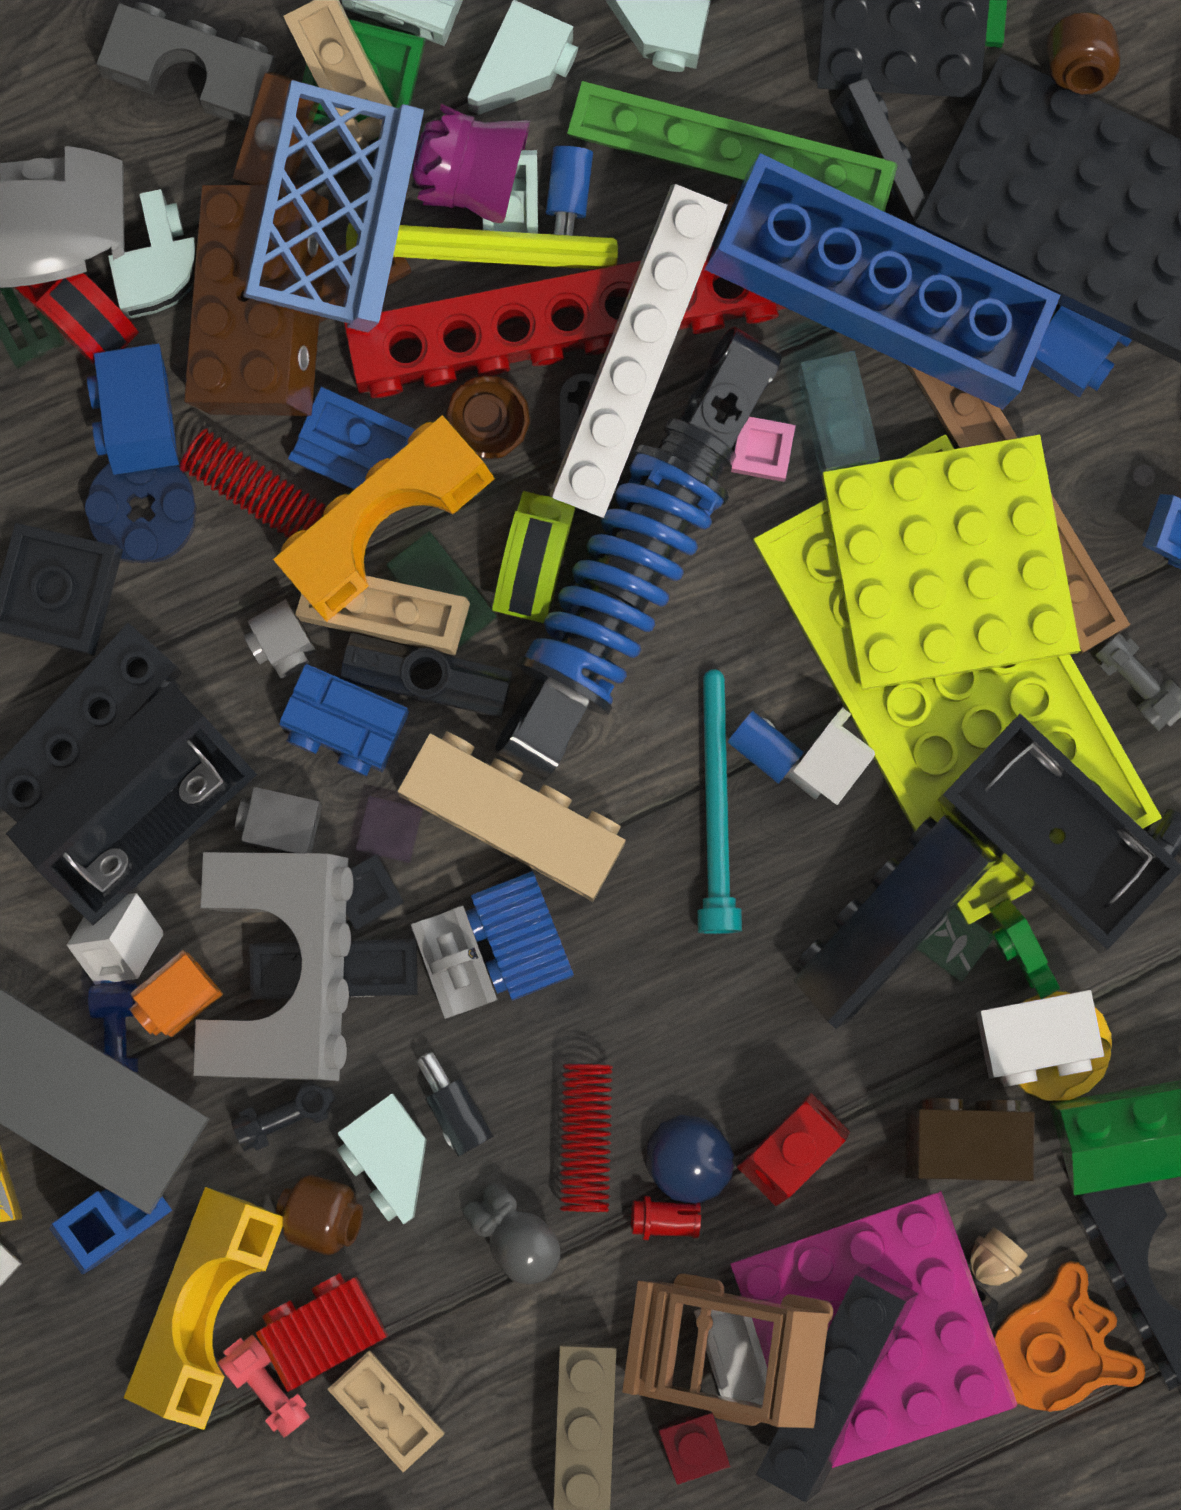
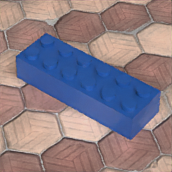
M761 153L742 182L704 269L1002 410L1021 392L1061 296Z

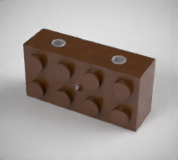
M202 185L184 402L211 415L312 416L320 316L254 299H249L245 302L241 300V293L245 290L267 185ZM282 185L280 186L278 200L288 195ZM294 185V186H295L296 189H298V188L302 187L303 185ZM309 190L301 195L318 223L328 217L329 200L313 190ZM292 201L275 211L273 224L285 243L309 229ZM327 226L322 229L325 235H326ZM314 235L289 249L306 277L324 266L325 252ZM270 237L266 254L276 249ZM280 254L263 265L259 286L284 291L298 281ZM323 275L310 282L320 299ZM302 288L292 293L308 298Z

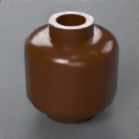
M1074 13L1062 18L1050 30L1047 36V53L1050 73L1057 85L1075 93L1092 94L1105 88L1115 79L1120 70V52L1117 33L1109 20L1094 13Z
M308 1175L302 1177L292 1189L286 1188L283 1190L277 1203L276 1214L283 1216V1236L290 1244L320 1254L332 1255L339 1252L343 1246L349 1247L354 1243L362 1224L363 1206L357 1203L356 1194L349 1186L315 1175Z

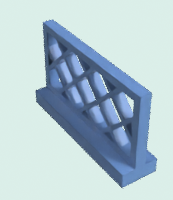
M291 80L288 85L243 297L348 323V328L369 332L379 323L423 117V109L404 104L399 108ZM299 98L320 103L330 118L331 123L308 136L296 118ZM335 107L349 112L340 117ZM359 114L382 120L378 141L361 150L345 125L347 121ZM336 129L353 156L329 170L312 142ZM293 131L299 142L289 147ZM304 148L320 176L296 189L285 172L284 167L287 157ZM376 150L372 167L366 156ZM357 162L369 180L367 194L350 203L333 176ZM325 181L342 209L318 223L301 195ZM282 184L288 195L278 200ZM292 201L309 229L285 243L273 224V218L276 210ZM365 203L362 219H360L354 209ZM346 215L357 232L358 238L356 247L338 256L322 229ZM314 235L330 263L306 277L289 249ZM270 237L276 249L266 254ZM280 254L298 281L284 291L259 286L263 265ZM353 257L349 273L343 262ZM335 268L347 287L343 307L322 302L310 282ZM302 288L308 298L292 293Z

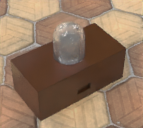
M275 72L264 74L232 178L252 185H267L288 85L291 80L301 81ZM299 98L296 118L309 136L319 103ZM293 131L289 147L299 142ZM304 148L286 158L284 170L293 184L305 151Z

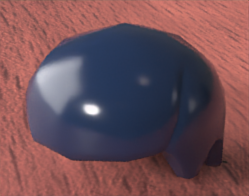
M679 1115L661 1123L648 1140L646 1166L648 1173L662 1192L670 1196L674 1201L695 1204L718 1196L728 1184L733 1173L734 1164L732 1160L734 1154L721 1131L710 1121L701 1117Z

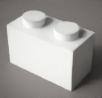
M1091 990L988 1009L976 1013L989 1079L1003 1076L1005 1087L1038 1081L1036 1070L1058 1066L1059 1076L1091 1071L1090 1059L1104 1056Z

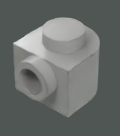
M286 599L248 620L252 631L244 635V638L259 664L269 660L280 678L287 677L302 669L309 663L306 656L316 651Z

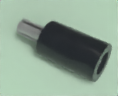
M433 1052L419 1057L417 1064L434 1092L425 1100L441 1126L447 1143L452 1147L457 1156L459 1157L494 1137L462 1080L458 1079L450 1083Z

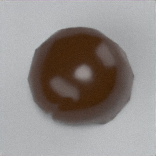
M478 376L467 380L465 384L459 386L452 394L446 411V418L451 426L480 458L499 459L508 455L524 441L530 425L528 402L520 389L510 381L497 376Z

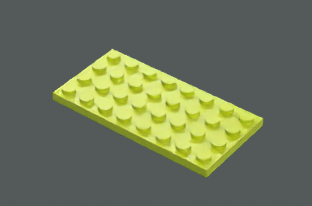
M945 434L903 458L953 450L954 448ZM826 500L753 539V544L844 707L851 714L850 717L863 741L875 751L873 759L914 832L929 816L938 822L944 815H949L997 859L994 865L956 905L967 926L990 913L989 908L1007 898L1013 901L1032 889L952 815L938 799L1019 714L1025 717L1142 829L1162 818L1071 655L861 691ZM1057 828L1052 829L1049 834L1050 840L1055 844L1062 843L1065 837L1063 831Z

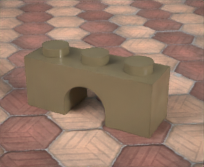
M560 1343L553 1510H610L616 1346Z

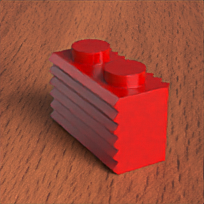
M341 1273L313 1287L311 1290L316 1299L296 1310L290 1300L262 1316L266 1327L255 1333L287 1392L388 1336L357 1277L345 1282Z

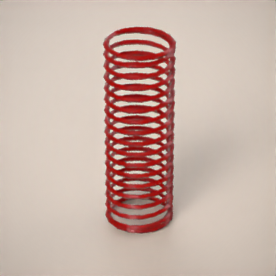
M208 428L202 429L186 450L179 465L180 471H189V476H196L197 482L203 481L204 486L210 485L212 491L218 490L219 496L225 495L226 500L233 499V504H240L241 510L247 509L248 515L255 513V519L262 518L263 524L269 523L270 529L277 527V533L284 532L285 538L295 534L314 508L317 501L316 498L309 502L296 526L288 533L291 524L309 499V493L301 498L288 522L281 528L283 520L292 510L302 493V489H298L288 502L281 517L273 524L276 515L289 499L295 485L291 484L286 489L273 513L266 519L268 511L275 504L287 485V479L282 480L264 511L259 514L261 506L268 499L280 479V474L276 475L267 486L257 506L251 510L254 501L269 482L273 471H267L255 489L250 501L244 505L246 497L263 475L265 465L260 466L249 482L243 496L237 500L239 492L251 478L258 465V460L253 461L240 480L236 491L229 496L231 488L244 473L251 457L247 456L244 458L234 473L228 487L222 491L224 483L240 463L243 451L238 452L231 461L236 452V446L231 447L224 456L229 442H224L216 452L221 443V437L216 438L211 444L214 432L208 434ZM203 435L200 444L198 445L197 449L195 450L191 458L188 460V457L191 451L193 450L195 444ZM207 450L199 465V468L192 473L194 465L200 460V458ZM213 457L210 465L207 468L206 473L202 477H200L202 469ZM222 459L213 478L207 482L209 474L214 470V468ZM231 461L230 465L228 466L226 472L224 473L221 479V482L217 486H215L217 478L221 475V473L225 470V468ZM320 503L316 507L302 530H308L321 519L325 510V503Z
M564 1064L563 1067L565 1069L578 1071L564 1072L562 1075L565 1078L580 1080L564 1081L562 1084L566 1087L581 1089L564 1090L562 1094L583 1098H567L562 1100L563 1104L582 1107H566L562 1109L563 1113L580 1116H566L561 1119L563 1122L579 1124L561 1127L563 1131L578 1133L564 1134L561 1136L563 1140L579 1141L577 1143H564L561 1147L563 1149L580 1151L563 1152L561 1156L563 1158L581 1160L562 1161L560 1164L564 1167L582 1169L562 1170L560 1174L584 1178L562 1179L560 1183L585 1187L561 1188L560 1192L586 1196L561 1197L559 1200L565 1203L587 1205L561 1206L559 1209L561 1211L608 1212L609 1203L589 1200L608 1199L610 1195L588 1191L608 1190L610 1186L587 1182L609 1181L610 1177L586 1173L609 1172L611 1169L605 1166L585 1164L609 1163L611 1160L605 1157L583 1155H604L611 1153V1151L604 1148L582 1146H605L611 1144L609 1140L583 1137H606L611 1135L610 1131L584 1128H607L611 1126L609 1122L586 1120L611 1118L612 1115L609 1113L587 1111L609 1110L612 1108L611 1105L586 1102L610 1101L612 1097L585 1093L611 1092L613 1089L607 1086L583 1084L611 1083L613 1080L605 1077L582 1075L611 1074L613 1067L600 1064Z

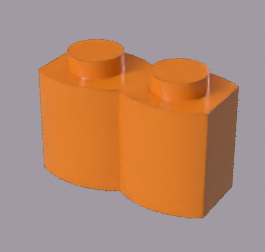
M182 950L131 992L136 1003L129 1010L149 1034L153 1033L157 1036L162 1032L166 1036L173 1037L219 999L223 993L193 956Z

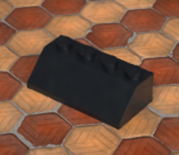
M944 815L938 822L929 816L908 839L915 848L904 860L899 863L892 857L871 879L870 882L877 887L871 896L863 904L854 898L835 918L833 923L840 929L825 945L817 939L796 961V964L802 971L793 981L835 1029L847 1024L997 861L988 850L949 815Z

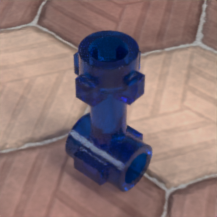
M107 980L101 981V985L90 986L88 993L89 1012L92 1019L103 1018L105 1053L133 1071L138 1072V1058H127L126 1017H135L129 1010L136 1003L131 992L137 988V985L135 983L126 984L125 981L112 982Z

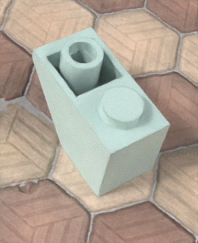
M390 1094L338 1132L344 1144L337 1148V1151L355 1176L365 1171L375 1184L377 1189L369 1195L385 1218L390 1221L398 1216L401 1222L406 1224L415 1217L427 1139L394 1094Z

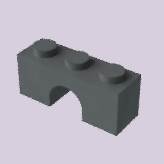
M136 2L134 8L118 4L97 61L102 78L154 95L158 81L168 67L181 62L193 63L207 73L206 83L200 97L204 113L245 127L249 126L264 74L267 72H277L274 56L267 54L269 49L265 45L243 37H239L236 43L216 36L217 30L195 20H187L185 26L165 19V12L149 4Z

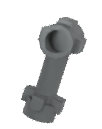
M1118 633L1095 655L1102 662L1100 668L1108 676L1118 671L1137 691L1144 701L1136 708L1155 729L1160 731L1166 724L1171 727L1181 718V689L1169 677L1160 685L1133 656L1139 649L1136 643L1131 638L1126 640Z

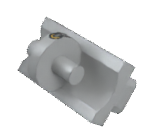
M464 906L411 924L445 1019L497 1001Z

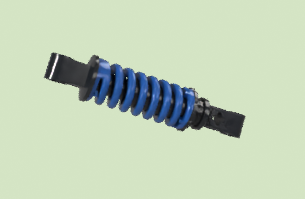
M731 327L714 349L708 367L679 420L669 418L663 429L666 436L663 437L662 444L658 448L638 445L634 452L637 455L630 465L632 477L628 483L620 485L615 492L616 502L621 509L607 510L604 518L601 517L602 528L607 535H594L586 544L587 551L594 561L581 560L575 564L572 574L579 586H566L558 594L559 603L565 612H551L544 620L545 630L554 640L537 638L531 643L524 657L521 656L516 664L533 681L516 712L508 720L500 733L495 745L496 754L537 778L546 780L560 763L566 751L568 741L584 712L589 710L602 715H609L613 702L610 693L614 685L603 679L599 681L597 677L601 675L617 684L624 682L627 673L625 669L608 660L610 654L614 649L630 658H635L641 652V646L637 642L622 634L627 624H630L644 632L653 630L655 620L643 612L649 601L659 607L667 605L669 594L657 587L663 576L672 581H678L682 578L684 574L683 568L672 561L677 550L685 555L696 553L698 549L697 542L686 535L691 525L701 530L708 529L712 524L710 515L714 510L726 504L729 499L728 492L718 483L719 475L723 473L724 467H731L736 458V454L731 448L762 392L774 378L782 359L779 353L739 328ZM722 399L719 408L726 413L723 419H715L717 410L711 406L713 400Z

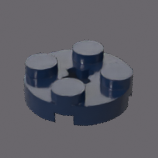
M109 463L94 479L85 503V511L88 516L91 532L96 540L115 545L123 550L121 561L129 563H155L174 556L186 545L195 528L197 506L193 487L185 474L176 465L113 475ZM137 496L139 499H144L147 496H151L155 499L151 509L156 515L152 520L148 522L140 517L133 522L128 518L132 511L129 502Z

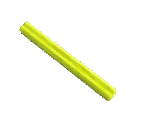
M351 223L348 224L346 231L347 252L356 247L358 234ZM400 225L393 257L601 269L617 265L618 243L614 238Z

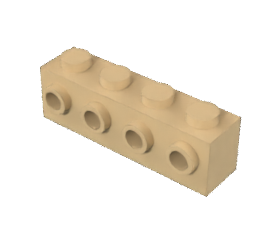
M446 731L442 739L430 733L398 790L399 796L594 902L625 845L626 840L617 835L621 826L594 811H591L588 819L568 809L572 800L543 784L540 791L537 792L520 783L519 781L523 773L497 758H494L490 766L471 756L475 747L452 733Z

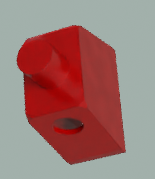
M810 1093L737 1168L775 1206H778L792 1196L847 1140L850 1131Z

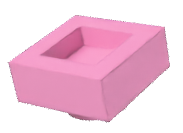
M749 417L737 437L735 447L736 458L732 463L731 472L785 482L796 425Z

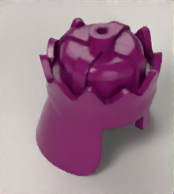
M441 104L440 110L445 115L442 116L441 120H433L425 124L420 140H417L412 172L416 186L422 189L418 192L417 199L422 200L423 205L445 206L449 208L454 206L466 207L486 220L494 223H503L506 218L521 151L525 150L530 120L481 122L475 120V117L462 114Z

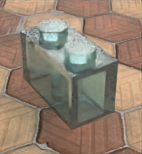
M855 350L801 362L798 379L821 476L826 471L878 463L880 458Z

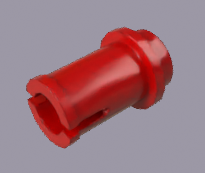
M644 1196L643 1201L632 1202L631 1234L641 1235L642 1240L647 1241L650 1235L683 1236L698 1239L701 1227V1215H698V1213L701 1212L700 1203L651 1202L650 1196Z

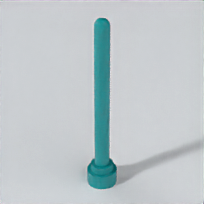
M711 669L703 676L708 898L703 899V909L697 910L698 933L729 934L742 932V909L736 908V898L730 897L725 678L721 671Z

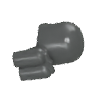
M500 1183L489 1184L484 1190L485 1200L482 1203L477 1201L469 1203L464 1209V1218L477 1235L490 1237L491 1254L495 1262L510 1279L527 1285L544 1281L552 1275L560 1261V1245L556 1235L540 1217L528 1212H517L516 1199Z

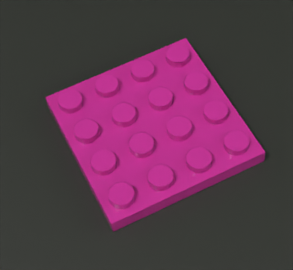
M942 1191L731 1263L742 1297L781 1304L783 1298L789 1294L828 1301L833 1307V1317L828 1322V1329L855 1274L867 1267H871L919 1293L894 1344L877 1367L852 1415L845 1433L844 1444L832 1468L1013 1409L1018 1405ZM752 1318L768 1368L774 1322Z

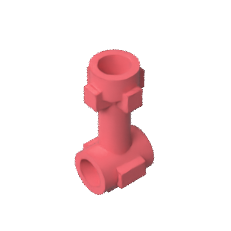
M253 1335L244 1341L241 1338L223 1352L225 1357L218 1361L217 1364L237 1389L246 1382L272 1413L265 1422L273 1432L278 1430L283 1438H285L310 1418L304 1409L307 1405L297 1394L289 1399L264 1367L271 1363V1360L263 1346Z

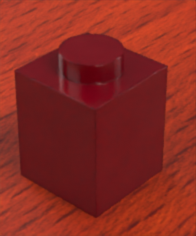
M706 1410L658 1426L677 1485L731 1467L712 1411Z

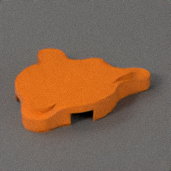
M1068 1261L1062 1263L1057 1269L1052 1285L1045 1294L1036 1300L1022 1304L1008 1314L996 1331L994 1340L1017 1404L1048 1412L1065 1410L1081 1402L1099 1387L1106 1385L1134 1387L1142 1383L1145 1377V1366L1139 1358L1108 1349L1105 1346L1104 1338L1116 1327L1117 1318L1111 1310L1089 1299L1087 1292L1088 1274L1085 1267L1078 1262Z

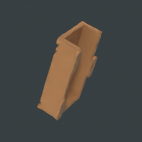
M679 1274L674 1283L638 1281L622 1393L640 1395L712 1411L713 1415L718 1419L749 1426H755L763 1422L776 1427L814 1428L828 1322L833 1317V1307L825 1300L792 1294L786 1295L781 1304L724 1293V1286L721 1281L690 1274ZM683 1304L701 1307V1315L696 1320L698 1337L690 1389L672 1386ZM711 1310L774 1322L763 1405L700 1392L708 1332L713 1326Z

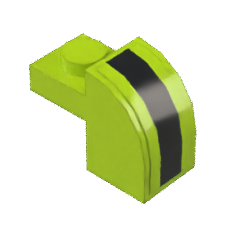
M523 491L510 528L492 611L544 623L546 616L549 614L555 593L561 561L576 507L549 496Z

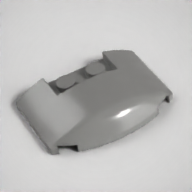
M65 146V157L35 158L29 161L0 163V288L45 283L87 272L84 260L92 258L111 248L113 260L124 255V167L122 160L87 149Z

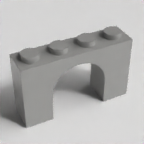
M203 852L201 908L221 912H270L278 916L290 927L296 936L301 950L302 970L298 986L291 999L284 1007L269 1017L254 1021L196 1020L194 1076L339 1081L340 1069L343 1068L347 1055L346 1041L341 1035L342 1013L345 1012L349 1000L348 985L343 979L344 957L348 955L351 946L350 928L345 923L346 901L350 899L353 891V876L348 867V858L321 853Z

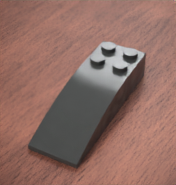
M0 987V1124L147 1214H151L210 1118Z

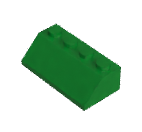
M1181 1080L1050 1103V1111L1074 1195L1181 1177Z

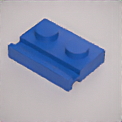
M321 387L312 406V416H307L298 436V441L293 451H291L288 460L355 490L365 481L368 471L376 463L385 458L391 459L408 445V439L415 429Z

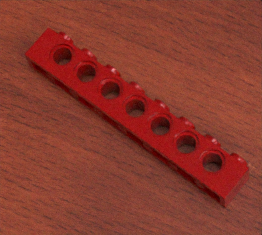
M712 246L678 330L692 327L693 334L711 333L725 328L724 321L746 317V322L749 324L766 322L779 316L778 310L786 308L743 288L742 294L734 299L720 297L713 288L714 282L720 277L704 270L714 248ZM641 261L381 312L379 323L369 332L348 328V323L344 322L359 393L370 391L371 398H383L403 392L402 385L424 381L425 387H439L457 381L456 374L477 370L478 376H494L510 371V363L531 359L532 366H544L564 360L563 353L580 349H585L586 355L605 354L618 321L608 315L605 307L614 298H627ZM562 308H573L582 315L583 321L575 330L562 331L553 324V315ZM518 318L528 325L529 332L524 339L517 342H509L500 336L498 329L505 320ZM455 329H466L476 338L472 348L462 353L451 351L444 342L447 335ZM405 339L417 342L422 348L420 356L411 363L396 361L391 356V351L397 342Z

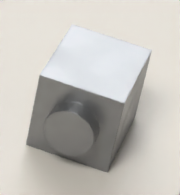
M254 787L251 799L243 797L241 799L235 822V830L243 831L241 841L248 846L279 853H311L322 805L316 800Z

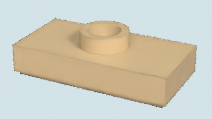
M370 1350L328 1388V1391L402 1472L407 1470L445 1434Z

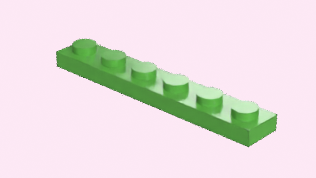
M584 81L581 83L567 132L572 138L743 182L747 172L761 153L884 212L898 167L896 162Z

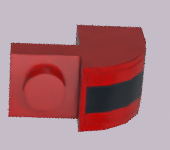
M84 273L55 281L14 287L17 292L51 321L71 345L94 365L95 353L124 349L139 333L123 312Z

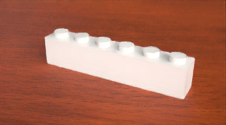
M677 184L671 185L551 488L550 496L552 498L604 518L727 208L726 204Z

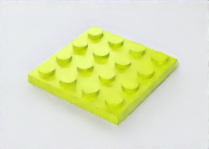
M1040 435L822 473L861 691L1065 656L1081 651Z

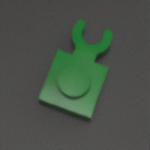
M1008 898L989 908L998 926L997 929L990 933L1003 957L1007 961L1014 957L1017 959L1027 983L1031 989H1035L1040 999H1044L1059 990V984L1047 965L1048 961L1022 913Z

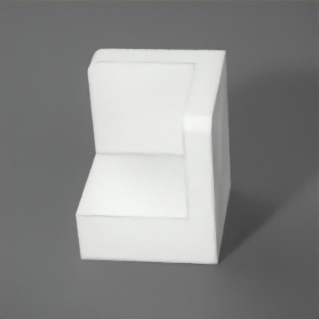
M843 707L793 771L836 805L843 799L875 756V751L843 727L851 715Z
M133 893L127 894L95 925H92L84 917L67 946L95 985L138 979L163 937V930L138 894Z

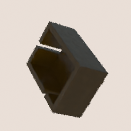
M929 1098L920 1100V1109L906 1112L905 1178L1034 1181L1035 1112H1020V1100L975 1102V1111L963 1110V1099Z

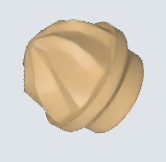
M993 1227L985 1238L978 1236L975 1240L970 1259L971 1268L975 1278L981 1283L1000 1286L1022 1273L1019 1266L1028 1255L1011 1239Z

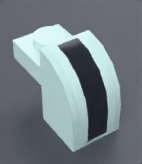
M161 189L140 194L151 247L124 252L123 256L113 260V255L108 256L119 307L128 319L158 313L178 304L192 289L194 284L197 242L195 237L175 241L174 237L184 235L177 203L167 205Z

